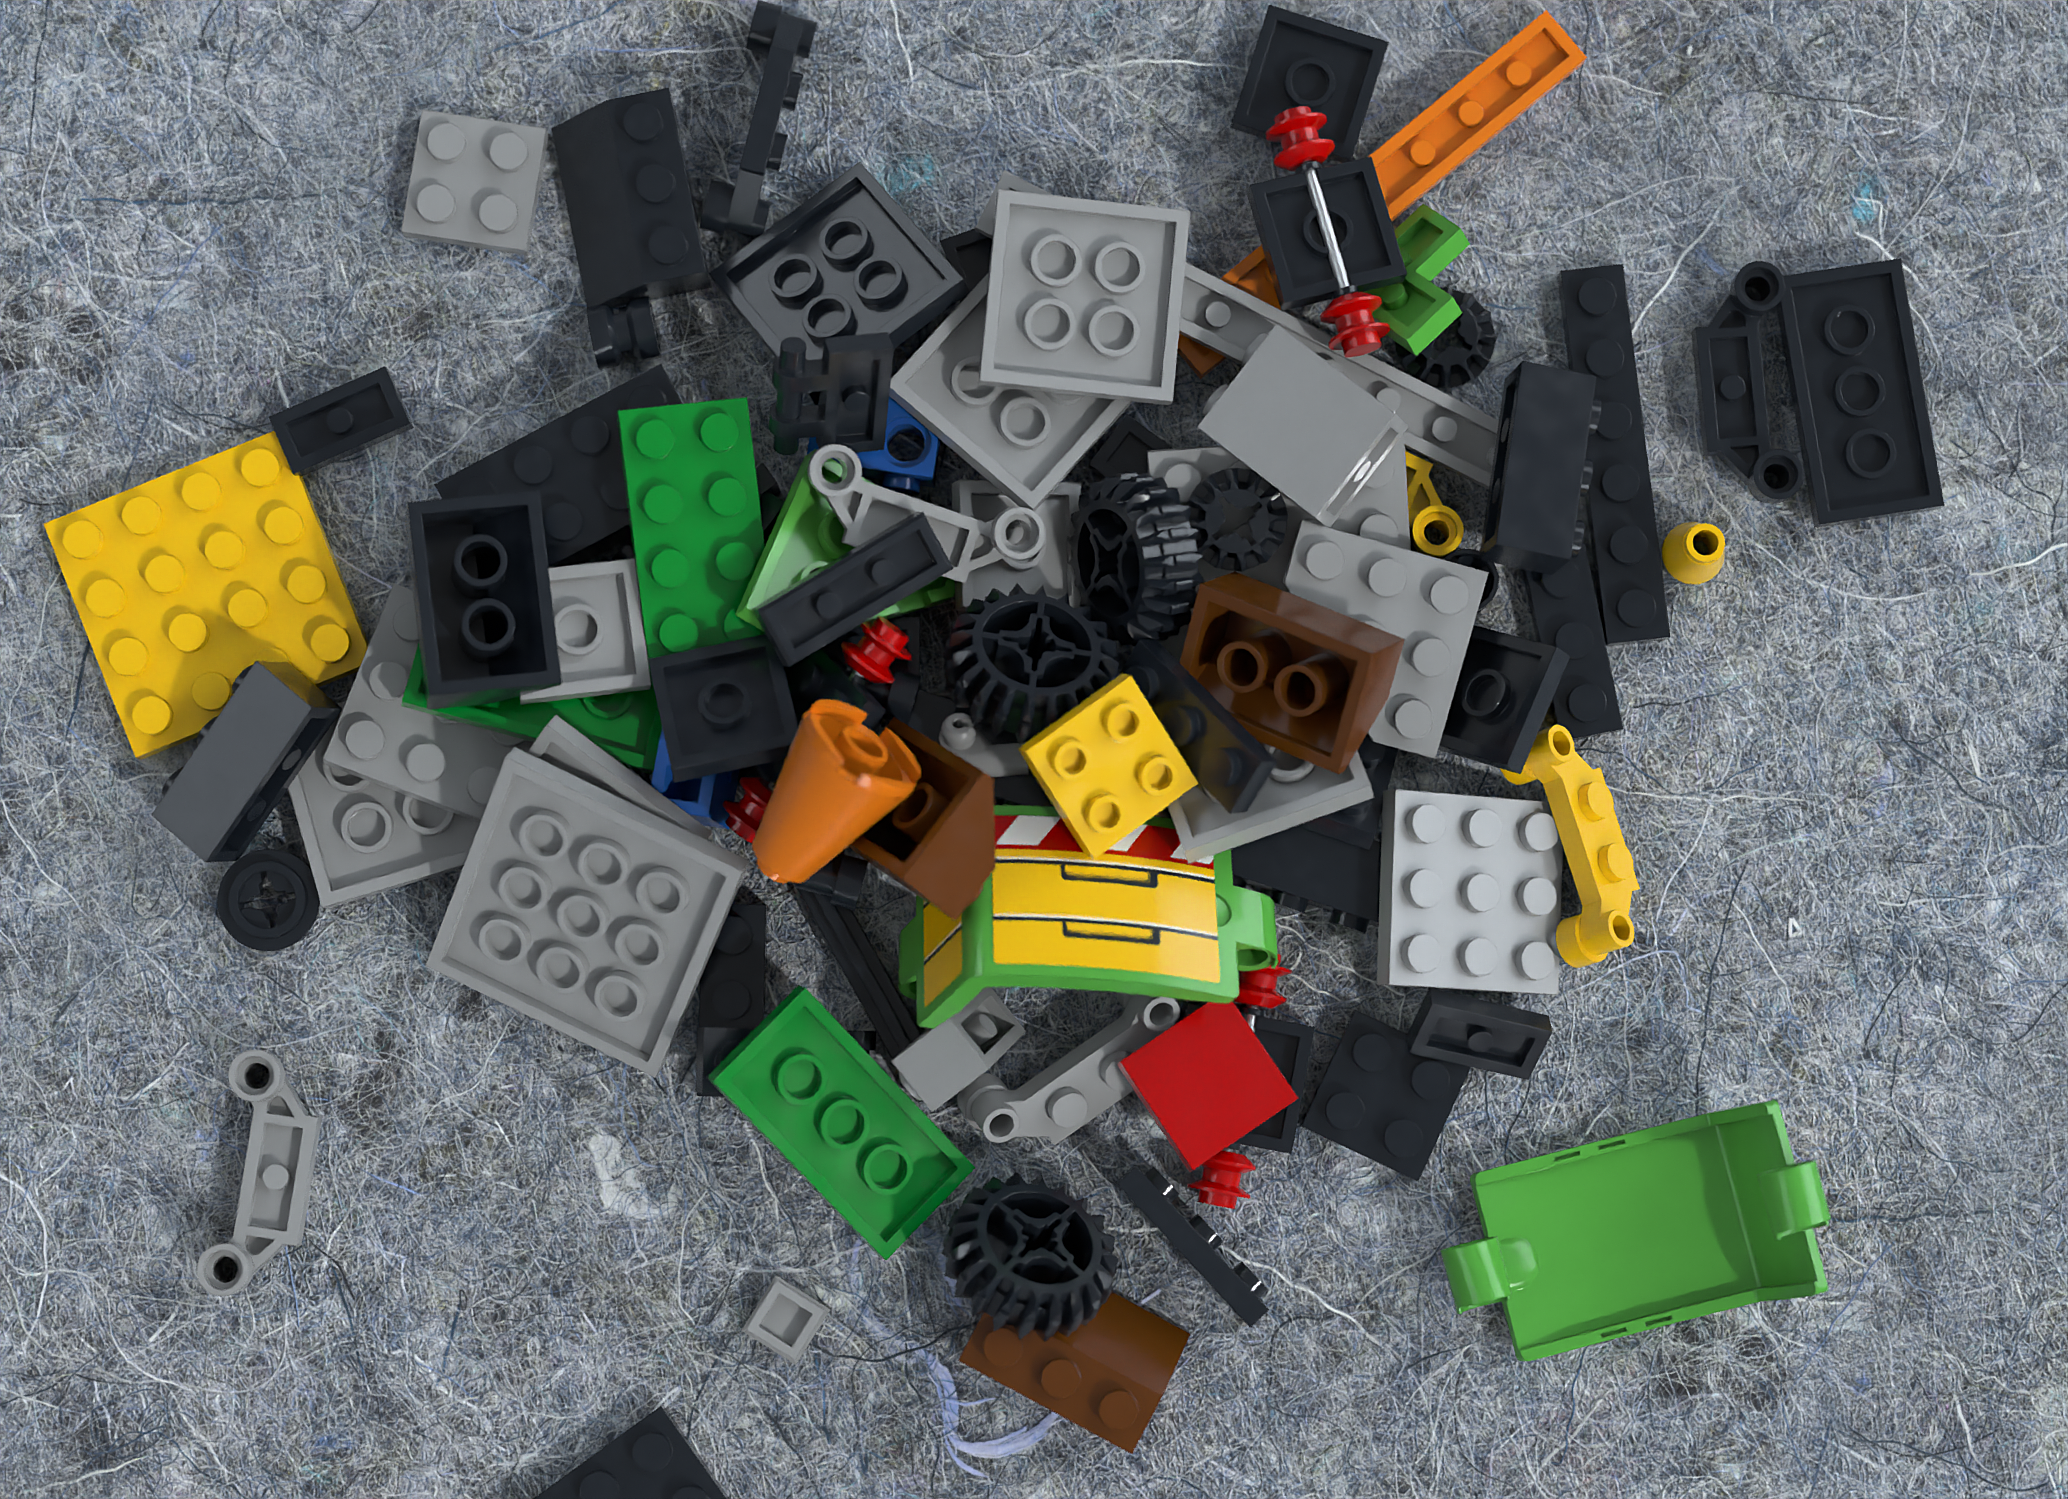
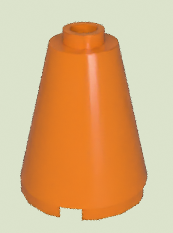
M820 699L813 704L811 709L802 718L752 842V849L757 857L756 863L758 868L767 877L778 883L785 884L789 881L794 883L805 882L910 796L917 785L915 783L921 776V769L913 753L887 727H885L880 735H877L861 724L868 714L857 707L837 700Z

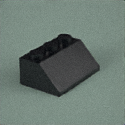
M669 88L606 100L551 128L587 307L606 304L614 308L627 305L629 300L649 295L650 299L653 300L712 288L676 108Z
M539 490L407 502L405 525L426 710L491 704L561 685L562 678Z

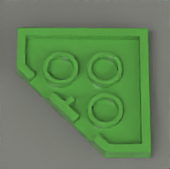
M817 449L807 454L800 465L735 614L762 631L764 630L752 608L856 548L841 542L845 531L844 527L824 495L819 493L808 479V462ZM832 458L827 459L821 469L823 478L829 483L836 482L842 474L841 464ZM862 477V479H863L864 481L869 482V483H872V482H870V481H868L867 479H865V478ZM940 576L867 621L873 623L878 616L887 620L940 605L954 596L955 580Z

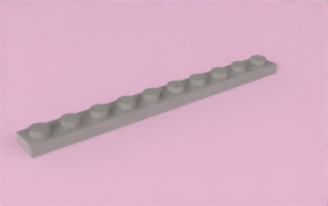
M1004 170L975 227V231L992 239L998 189L1046 195L1052 194ZM1186 262L1179 334L1244 366L1242 359L1249 345L1262 333L1269 334L1274 326L1278 324L1396 413L1409 426L1403 433L1406 449L1489 490L1499 420L1368 354L1357 357H1345L1343 350L1329 349L1328 342L1333 336Z

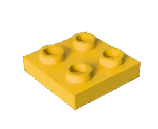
M1126 674L1116 677L1018 748V751L1084 854L1093 859H1096L1198 784L1132 676Z

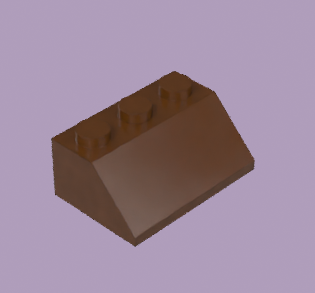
M1233 571L1200 584L1179 663L1257 741L1339 775L1347 768L1388 700L1405 639Z
M893 717L886 727L895 733L913 753L921 769V776L915 783L917 785L910 796L848 847L871 865L956 921L965 907L971 905L978 898L985 881L996 868L993 778L983 770Z
M1111 1292L1106 1303L1102 1304L1096 1317L1089 1321L1086 1326L1080 1324L1078 1329L1073 1331L1068 1337L1056 1331L1055 1335L1045 1342L1033 1329L1020 1340L1013 1326L1005 1324L994 1331L993 1317L987 1313H982L958 1361L1132 1454L1166 1390L1190 1333Z

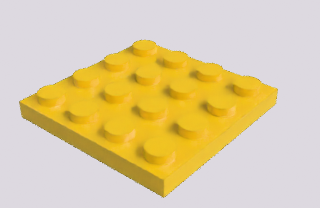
M275 431L43 524L137 759H145L198 737L201 729L211 719L220 715L232 697V685L239 674L250 665H253L256 660L288 662L318 688L359 671L369 642L303 477L293 475Z

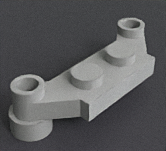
M825 445L816 450L808 462L807 474L811 485L824 495L845 529L841 540L842 543L857 547L917 511L924 512L954 568L942 576L965 584L970 571L1005 557L1014 559L1029 558L1035 555L1044 544L1046 537L1044 522L1031 509L1010 507L1000 512L996 518L981 521L886 489L862 479V467L858 456L850 448L843 445ZM829 458L837 459L842 466L841 477L833 483L827 482L821 472L823 463ZM1017 520L1023 526L1024 533L1018 543L1011 544L1006 538L1005 531L1009 523Z
M1115 992L1117 1000L1125 1009L1120 1018L1016 1090H1008L999 1077L983 1073L959 1091L957 1097L958 1107L968 1123L973 1128L981 1130L991 1142L1003 1143L1013 1137H1049L1053 1144L1056 1145L1134 1091L1117 1066V1063L1172 1027L1179 1018L1180 1009L1178 1003L1174 998Z
M248 1050L239 1054L230 1065L228 1073L229 1084L233 1092L241 1099L251 1101L254 1110L233 1237L227 1243L213 1245L205 1250L197 1263L196 1270L199 1283L207 1292L216 1296H228L242 1291L250 1283L252 1276L285 1246L302 1245L322 1117L309 1116L285 1075L281 1061L274 1054L264 1050ZM263 1064L268 1068L270 1077L268 1083L260 1088L254 1081V1072L258 1066ZM227 1257L234 1259L238 1265V1273L233 1280L228 1279L223 1273L222 1266Z

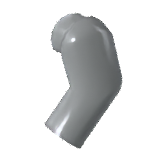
M965 713L951 714L943 721L939 734L941 746L983 770L990 777L1028 774V765L1018 751V748L1025 743H1021L1020 746L1019 743L993 745L975 724L971 723V716Z

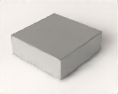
M776 1275L741 1331L796 1365L831 1308L784 1278Z

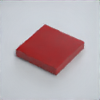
M1233 1001L1227 1004L1206 1003L1117 1063V1066L1189 1172L1298 1099Z

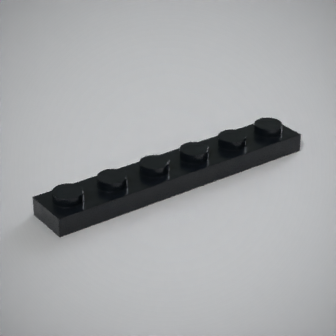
M1623 264L1562 270L1557 275L1569 371L1596 376L1594 398L1601 401V415L1595 434L1592 437H1588L1585 459L1592 460L1593 472L1589 489L1585 495L1600 619L1606 647L1667 640L1671 636Z

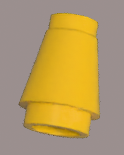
M1686 522L1676 526L1667 534L1662 545V560L1666 570L1675 579L1686 584H1701L1711 580L1720 571L1724 562V536L1712 524ZM1693 539L1696 542L1703 541L1709 552L1706 555L1699 554L1693 547Z

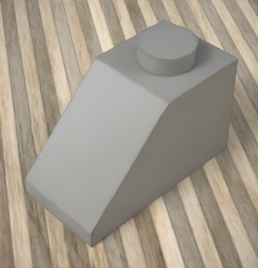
M986 987L961 1011L934 1029H927L896 1056L892 1063L899 1070V1077L905 1089L914 1098L923 1100L931 1112H933L986 1072L1026 1030L992 987Z

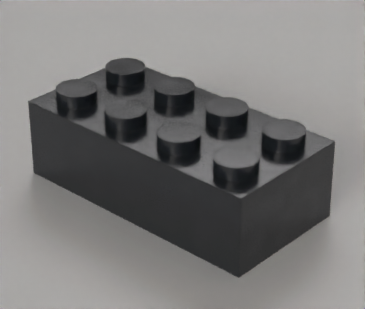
M659 364L434 485L442 499L539 490L548 568L584 564L631 539L616 412L683 403L662 364Z

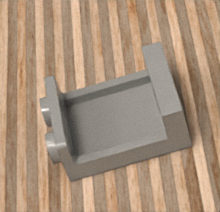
M1276 324L1269 334L1262 333L1249 345L1242 359L1244 367L1229 386L1227 384L1220 386L1210 396L1203 409L1205 418L1198 425V428L1328 528H1331L1409 426L1387 406Z

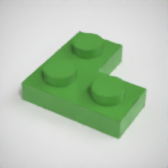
M1424 203L1394 230L1407 272L1404 281L1364 291L1365 293L1379 296L1382 299V305L1372 313L1374 321L1389 324L1390 331L1386 335L1415 356L1462 314L1455 299L1430 281L1470 245L1459 226Z

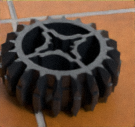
M1118 473L1112 477H1105L1102 481L1091 483L1089 492L1079 495V511L1071 514V522L1075 529L1074 535L1067 537V541L1072 546V559L1067 563L1074 569V584L1078 587L1081 594L1079 606L1090 605L1091 622L1107 623V639L1119 641L1121 645L1132 644L1136 646L1137 642L1142 639H1156L1158 642L1167 640L1168 637L1178 635L1180 627L1190 624V609L1194 608L1197 598L1195 589L1197 585L1204 582V578L1198 571V560L1204 555L1197 551L1195 539L1199 530L1191 528L1189 523L1190 507L1180 505V494L1177 488L1167 487L1163 477H1152L1148 473Z
M1017 583L1008 596H1006L1001 591L992 588L989 595L985 597V601L973 598L970 605L966 608L965 614H959L957 620L952 624L950 636L946 642L943 654L945 659L944 666L946 667L944 673L946 687L954 690L955 707L970 708L969 713L971 714L972 724L983 721L992 723L991 727L994 737L1004 730L1015 733L1020 746L1028 735L1036 736L1119 676V670H1117L1119 663L1116 661L1117 643L1107 639V623L1091 622L1090 605L1076 609L1070 606L1068 593L1059 599L1048 597L1042 585L1035 594H1026Z
M1017 1172L1008 1178L1005 1183L993 1176L988 1183L984 1184L982 1189L974 1187L972 1192L965 1196L960 1208L955 1209L948 1223L949 1230L943 1241L944 1248L942 1254L947 1257L944 1276L957 1280L955 1284L956 1298H971L973 1300L971 1305L972 1316L987 1313L993 1317L994 1331L1007 1324L1015 1328L1019 1340L1028 1335L1031 1329L1044 1342L1051 1336H1054L1056 1331L1068 1337L1073 1331L1078 1329L1080 1324L1086 1326L1089 1321L1096 1317L1102 1304L1106 1303L1113 1290V1278L1117 1272V1263L1119 1261L1112 1254L1116 1237L1102 1232L1105 1216L1089 1215L1086 1212L1088 1209V1197L1074 1201L1067 1196L1066 1183L1054 1190L1046 1187L1042 1174L1032 1180L1030 1184H1027Z

